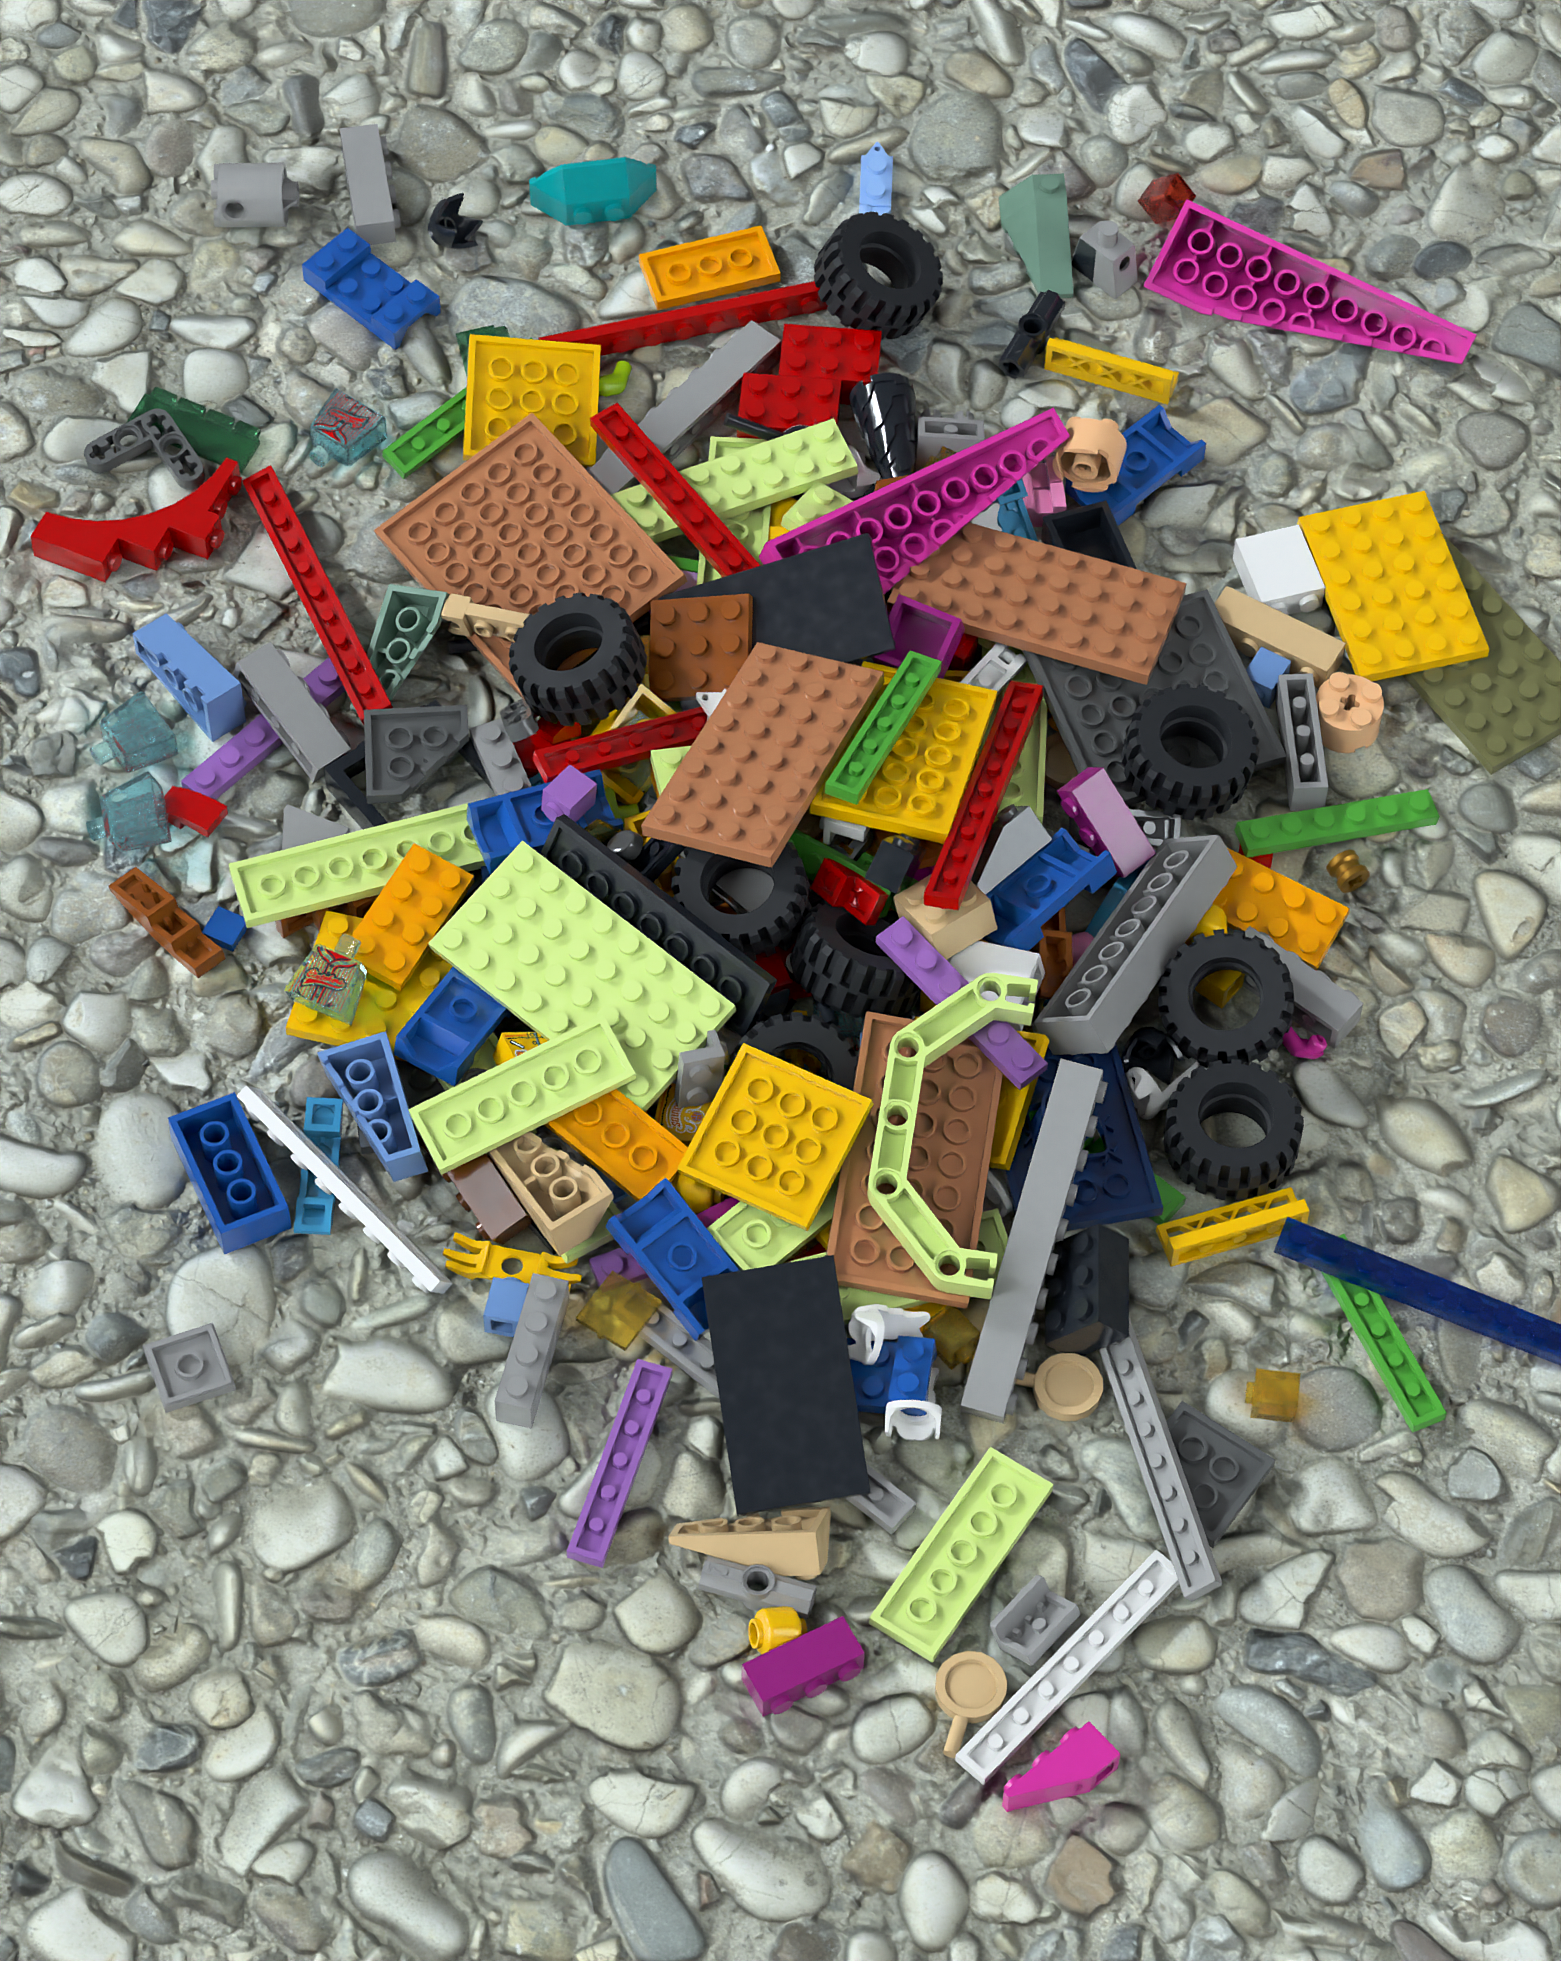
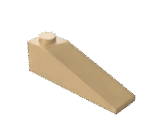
M531 1132L487 1152L541 1233L559 1256L592 1236L614 1198L611 1190L594 1169L587 1165L581 1166L571 1160L567 1153L562 1150H554L544 1144L540 1137Z
M830 1507L782 1509L781 1517L763 1519L759 1513L747 1514V1517L738 1519L732 1524H728V1520L724 1518L676 1524L668 1536L669 1544L746 1566L764 1565L777 1575L795 1576V1579L810 1580L820 1575L827 1564L831 1511Z

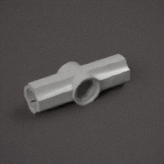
M708 1556L705 1560L699 1581V1590L742 1601L751 1610L759 1611L762 1608L789 1606L793 1607L799 1617L808 1619L817 1591L816 1585L773 1574L764 1565L755 1564L747 1567ZM757 1583L764 1585L766 1589L757 1592L749 1587Z

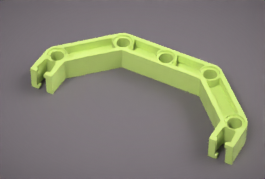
M998 973L980 975L898 1031L890 1043L868 1183V1200L931 1284L939 1291L991 1300L994 1279L988 1278L987 1281L967 1277L965 1276V1270L981 1269L988 1270V1274H995L998 1254L960 1248L907 1180L923 1069L993 1020L1031 1026L1035 1004L1028 1003V1006L1008 1002L1006 1001V996L1029 997L1028 1001L1035 1002L1038 979ZM985 991H992L999 998L994 1001H988L981 994ZM904 1047H910L917 1054L913 1057H904L899 1053V1050ZM892 1115H900L905 1118L906 1123L895 1126L888 1121V1118ZM888 1183L894 1186L896 1191L890 1195L880 1193L877 1187L880 1184ZM943 1264H952L958 1269V1272L952 1276H947L939 1270V1267Z

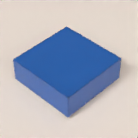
M218 906L202 930V933L218 946L233 952L248 928L243 916Z

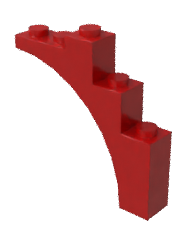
M226 458L216 472L193 493L170 506L141 516L121 520L93 521L73 519L45 512L30 536L34 556L105 583L112 571L116 572L122 558L155 571L158 570L163 560L169 559L173 547L208 560L213 550L218 549L223 542L224 530H222L221 519L227 511L228 502L232 495L236 496L242 486L243 479L240 477L239 464L235 460Z

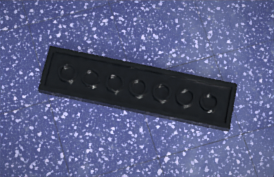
M563 814L556 817L540 855L733 1003L737 1011L729 1018L725 1025L743 1038L756 1025L777 979L567 815Z

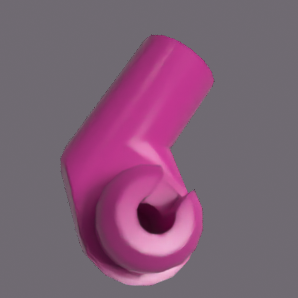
M1292 1027L1283 1036L1282 1044L1294 1057L1315 1060L1323 1056L1324 1050L1327 1047V1042L1321 1035H1312L1309 1039H1303L1297 1035Z

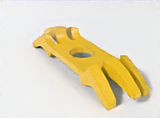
M457 1232L454 1233L453 1241L474 1254L457 1252L446 1248L443 1250V1256L450 1259L446 1261L445 1267L471 1280L475 1278L493 1280V1277L502 1279L514 1277L523 1283L530 1284L532 1274L536 1273L567 1280L570 1292L571 1284L580 1283L582 1275L555 1271L576 1266L578 1258L566 1264L562 1257L546 1252L538 1254L492 1245L490 1241H476ZM509 1258H516L522 1262L523 1268L519 1273L510 1275L502 1270L503 1262Z

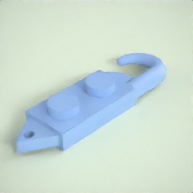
M876 142L866 155H861L859 213L878 212L879 215L883 213L891 214L893 156H888L879 142Z

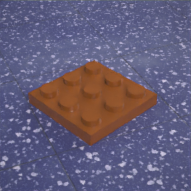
M750 594L652 600L649 690L663 702L697 700V692H722L724 689L727 690L752 652L753 597Z

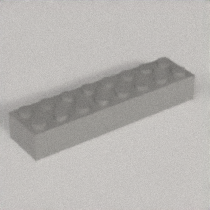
M1220 835L1164 839L1156 854L1149 860L1035 1020L1034 1024L1040 1034H1045L1049 1039L1048 1047L1053 1055L1108 1053L1115 1046L1117 1039L1131 1023L1133 1016L1142 1003L1147 1000L1149 993L1160 977H1163L1166 970L1164 967L1169 958L1174 959L1177 955V949L1195 931L1197 924L1206 911L1211 908L1213 901L1222 888L1227 885L1229 878L1237 868Z

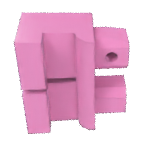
M1054 456L1046 457L1045 463L1036 465L1022 477L1028 494L1027 497L1023 498L1033 527H1042L1043 516L1066 511L1067 509L1063 482L1057 477L1052 467Z

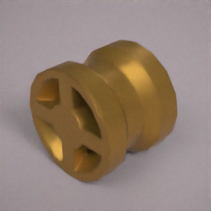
M1352 849L1337 854L1326 866L1329 875L1338 880L1337 886L1343 893L1356 890L1370 876L1366 866L1359 864V856Z

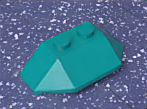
M627 157L561 164L544 172L539 177L535 176L529 179L530 204L566 226L629 219L657 190L656 165L651 163L645 164L642 161Z

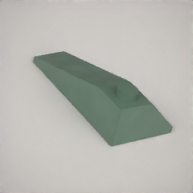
M1064 173L1031 175L999 196L1001 226L1004 232L1009 234L1016 254L1022 258L1026 266V272L1037 293L1051 290L1058 293L1060 298H1073Z
M394 584L388 585L367 656L390 702L440 627L442 621L441 613L449 596L447 592ZM351 702V705H350V708H349V709H350L351 711H353V712H356V710H355V708H354V706H353V704H352V702Z

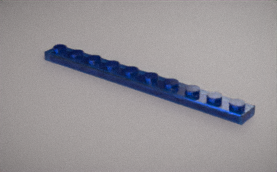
M1287 1217L1274 1253L1561 1366V1324Z

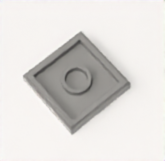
M213 1323L143 1345V1350L165 1413L236 1390Z

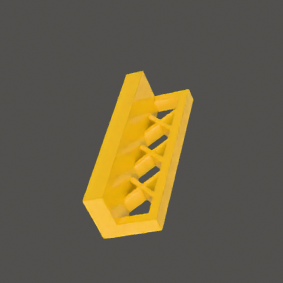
M1057 337L1054 339L1049 338L1046 345L1045 370L1167 405L1178 381L1179 372Z
M1292 1187L1157 1225L1156 1232L1169 1264L1173 1267L1305 1229L1310 1210L1305 1199L1297 1201ZM1287 1200L1288 1204L1270 1209L1272 1204ZM1247 1211L1252 1213L1250 1215L1236 1218L1237 1215L1242 1212ZM1215 1221L1218 1223L1203 1228L1204 1224L1207 1222ZM1172 1232H1184L1183 1234L1176 1235L1173 1237L1168 1236V1234Z

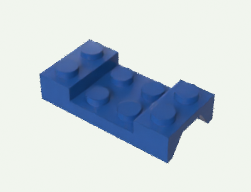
M346 228L302 264L304 282L395 350L400 347L408 327L425 313L434 316L441 313L440 296L417 279L412 283L373 255L370 244L349 228Z
M1161 405L1155 407L1122 433L1127 443V449L1114 485L1111 483L1108 489L1102 492H1085L1071 487L1073 482L1066 478L1065 493L1081 506L1106 500L1117 526H1119L1135 513L1136 505L1171 477L1175 474L1182 477L1204 460L1206 442L1202 439L1190 442L1171 426L1165 409Z
M598 769L583 773L597 783L595 804L576 823L601 843L607 844L615 834L623 831V821L621 818H615L605 796L602 773ZM551 782L468 803L467 822L489 874H492L521 841H524L539 854L541 853L554 824L541 810L543 789Z
M1061 828L1051 837L1052 840L986 894L991 900L998 929L982 939L992 944L1029 951L1044 937L1041 926L1083 889L1093 894L1117 873L1111 853L1105 850L1096 857L1082 850L1068 831Z
M452 967L397 1034L393 1055L455 1087L462 1079L463 1074L473 1065L474 1056L505 1016L510 1018L513 1013L456 968Z
M664 1178L634 1205L624 1212L611 1217L605 1227L627 1255L632 1254L675 1309L673 1314L692 1338L697 1341L709 1332L702 1277L740 1270L669 1180Z
M899 1335L897 1342L883 1341L880 1354L873 1365H864L862 1362L850 1359L858 1411L886 1414V1405L892 1401L919 1400L928 1402V1387L932 1363L937 1358L935 1339ZM847 1338L848 1345L856 1344L853 1338ZM871 1341V1348H872V1349H873V1347H874V1342H875V1341ZM917 1408L901 1410V1412L910 1416H923L927 1414L924 1410Z

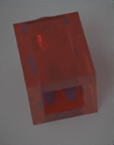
M1175 173L1153 179L1138 199V202L1154 223L1159 224L1177 219L1186 199L1193 202L1196 195L1180 174Z

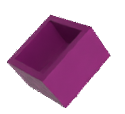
M898 594L889 614L893 638L896 642V650L873 656L874 663L899 669L911 650L942 661L941 672L937 678L943 679L965 632L962 620Z

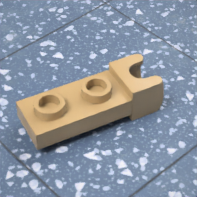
M450 594L444 604L441 618L452 622L448 628L450 633L471 637L472 633L476 632L483 637H491L493 635L506 638L515 643L513 639L518 628L524 627L523 622L530 614L474 604L471 597Z

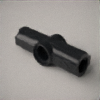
M1051 290L1040 292L1028 313L1019 319L1018 330L998 363V367L1004 371L1006 376L1014 379L1024 377L1036 355L1042 353L1045 349L1046 339L1065 309V301L1060 298L1058 293Z

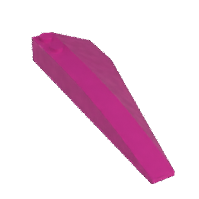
M1187 199L1143 285L1145 288L1201 314L1212 316L1214 313L1229 320L1460 365L1463 364L1477 336L1464 328Z
M1052 408L766 542L759 555V559L765 565L869 533L872 538V546L883 594H885L911 572L910 567L921 564L1063 444L1070 435L1057 412Z

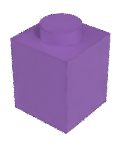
M569 765L543 789L541 810L553 822H555L556 817L563 814L577 822L595 804L597 783L572 765Z

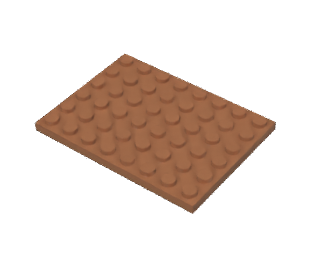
M530 413L374 529L377 538L423 589L447 592L449 595L468 596L472 598L474 604L535 615L539 611L538 607L545 603L550 605L556 602L555 598L561 596L570 598L573 597V593H585L589 597L590 593L602 595L604 599L610 598L616 601L620 607L626 610L633 623L651 609L652 600H658L661 596L673 593L688 582L685 574L533 413ZM473 632L471 637L466 636L518 695L524 699L509 668V650L511 643L514 642L493 635L491 637H483L476 632ZM590 648L574 653L562 662L557 671L571 670L599 648Z

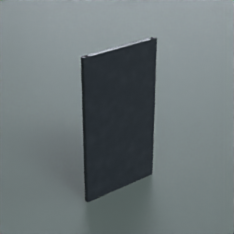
M869 533L673 592L658 599L750 594L753 597L752 650L757 642L848 664L896 650V642L893 638L872 546V538ZM697 700L680 701L682 711L701 707Z
M834 1255L702 1277L737 1516L871 1494Z

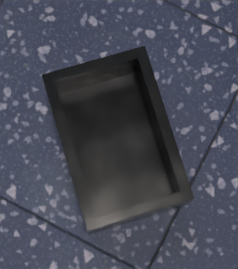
M1106 500L1043 516L1042 543L1137 569Z
M1098 1223L1065 1238L1063 1241L1056 1242L1053 1253L1059 1255L1053 1276L1046 1274L1045 1288L1049 1289L1045 1303V1345L1061 1353H1076L1084 1356L1129 1337V1238Z

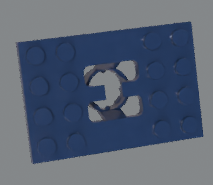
M1115 1043V1046L1108 1053L1053 1055L1049 1047H1047L1044 1060L1048 1063L1047 1069L1038 1077L1010 1170H1003L1014 1215H1016L1061 1058L1102 1069V1081L1108 1083L1103 1103L1096 1102L1092 1114L1098 1117L1096 1129L1103 1141L1105 1151L1088 1154L1083 1172L1076 1171L1073 1184L1078 1185V1191L1073 1207L1066 1205L1063 1219L1069 1220L1066 1231L1089 1228L1098 1223L1107 1225L1162 1215V1201L1117 1044ZM1037 1110V1112L1030 1121L1028 1113Z

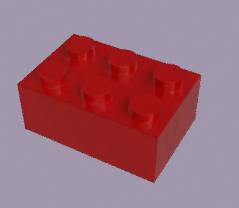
M784 324L779 375L841 380L840 404L850 405L849 396L853 387L861 380H863V385L865 386L871 383L870 375L879 374L882 331Z
M743 372L738 416L781 432L793 426H813L833 418L838 426L841 380ZM737 430V438L761 439Z

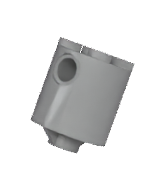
M285 163L214 164V180H211V198L216 200L217 208H214V226L222 228L287 227L289 208L299 207V184L287 177Z

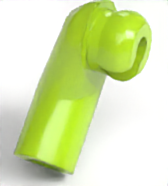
M618 361L613 374L599 377V397L618 395L625 390L632 370L630 363Z

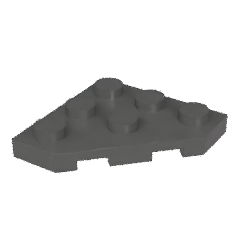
M467 705L364 710L367 804L403 802L469 741Z
M1181 1401L1166 1423L1209 1546L1214 1548L1272 1470L1275 1459L1184 1401Z

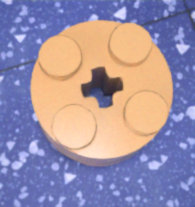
M1076 416L1069 418L1065 428L1070 437L1056 449L1052 467L1055 474L1062 481L1064 477L1072 481L1071 487L1080 491L1102 492L1107 490L1111 483L1114 485L1117 481L1127 449L1126 440L1118 430L1119 425L1111 419L1097 420Z
M1344 672L1333 673L1330 679L1320 686L1316 694L1322 744L1335 752L1354 753L1358 748L1364 746L1367 748L1372 745L1378 736L1384 709L1382 689L1377 683L1358 675L1346 674Z

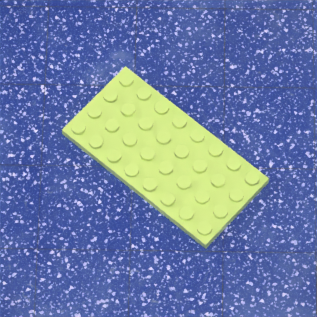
M524 841L520 842L428 943L430 949L547 1041L604 1014L636 1073L635 1080L617 1088V1090L644 1112L653 1105L677 1078L679 1052L703 1048L706 1045L707 1032L716 1030L717 1033L737 1011L735 1005Z

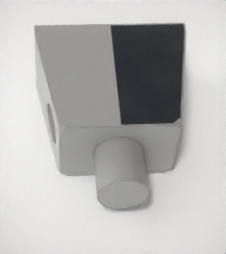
M1099 221L1079 238L1071 261L1072 267L1112 298H1118L1137 282L1135 246L1118 232V225L1115 222Z

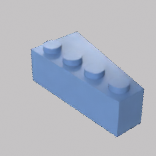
M166 613L133 633L136 654L212 742L246 722L244 707L247 704L242 695L241 683L195 641L180 622L176 623Z
M386 1031L317 1052L327 1077L341 1099H343L347 1109L393 1182L428 1172L416 1127L408 1111L410 1107L396 1058L393 1055L394 1052Z

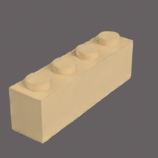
M1226 586L1214 603L1236 649L1246 656L1255 657L1261 647L1266 648L1291 661L1289 674L1313 673L1314 686L1316 688H1320L1325 681L1330 679V676L1338 670L1343 661L1345 642L1231 587Z

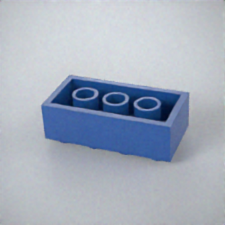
M235 1092L168 1117L171 1140L224 1255L292 1228L289 1207Z

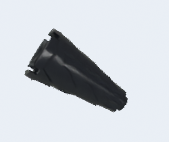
M897 373L870 375L871 383L864 386L863 380H861L853 387L849 396L851 410L861 436L866 442L870 457L875 463L882 479L911 475L916 472L915 460L917 458L915 445L917 441L915 420L916 396L913 383L910 386L908 378Z

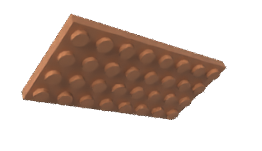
M968 523L921 564L910 567L911 572L894 586L887 601V611L891 612L897 596L900 594L960 618L965 627V634L1147 685L1184 597L1187 583Z
M757 642L642 823L643 836L772 868L885 682L884 672Z
M867 1011L853 1092L871 1099L874 1105L840 1168L826 1255H834L839 1286L966 1309L969 1303V1296L945 1293L936 1289L868 1200V1183L890 1043L898 1031L914 1020ZM969 1038L923 1069L907 1180L960 1248L976 1250L1003 1073ZM904 1047L899 1050V1053L904 1057H913L917 1054L910 1047ZM892 1115L888 1118V1121L895 1126L906 1123L905 1118L900 1115ZM888 1183L880 1184L877 1187L878 1191L885 1195H890L896 1191L895 1187ZM943 1264L939 1267V1270L947 1276H952L958 1272V1269L952 1264ZM966 1269L965 1276L972 1278L973 1269Z

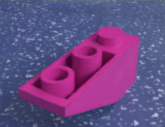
M1090 1721L1080 1729L1075 1726L1061 1738V1745L1052 1752L1049 1750L1042 1752L1032 1763L1033 1768L1025 1775L1016 1774L1006 1783L1003 1788L1002 1807L1009 1812L1088 1793L1118 1769L1120 1753Z

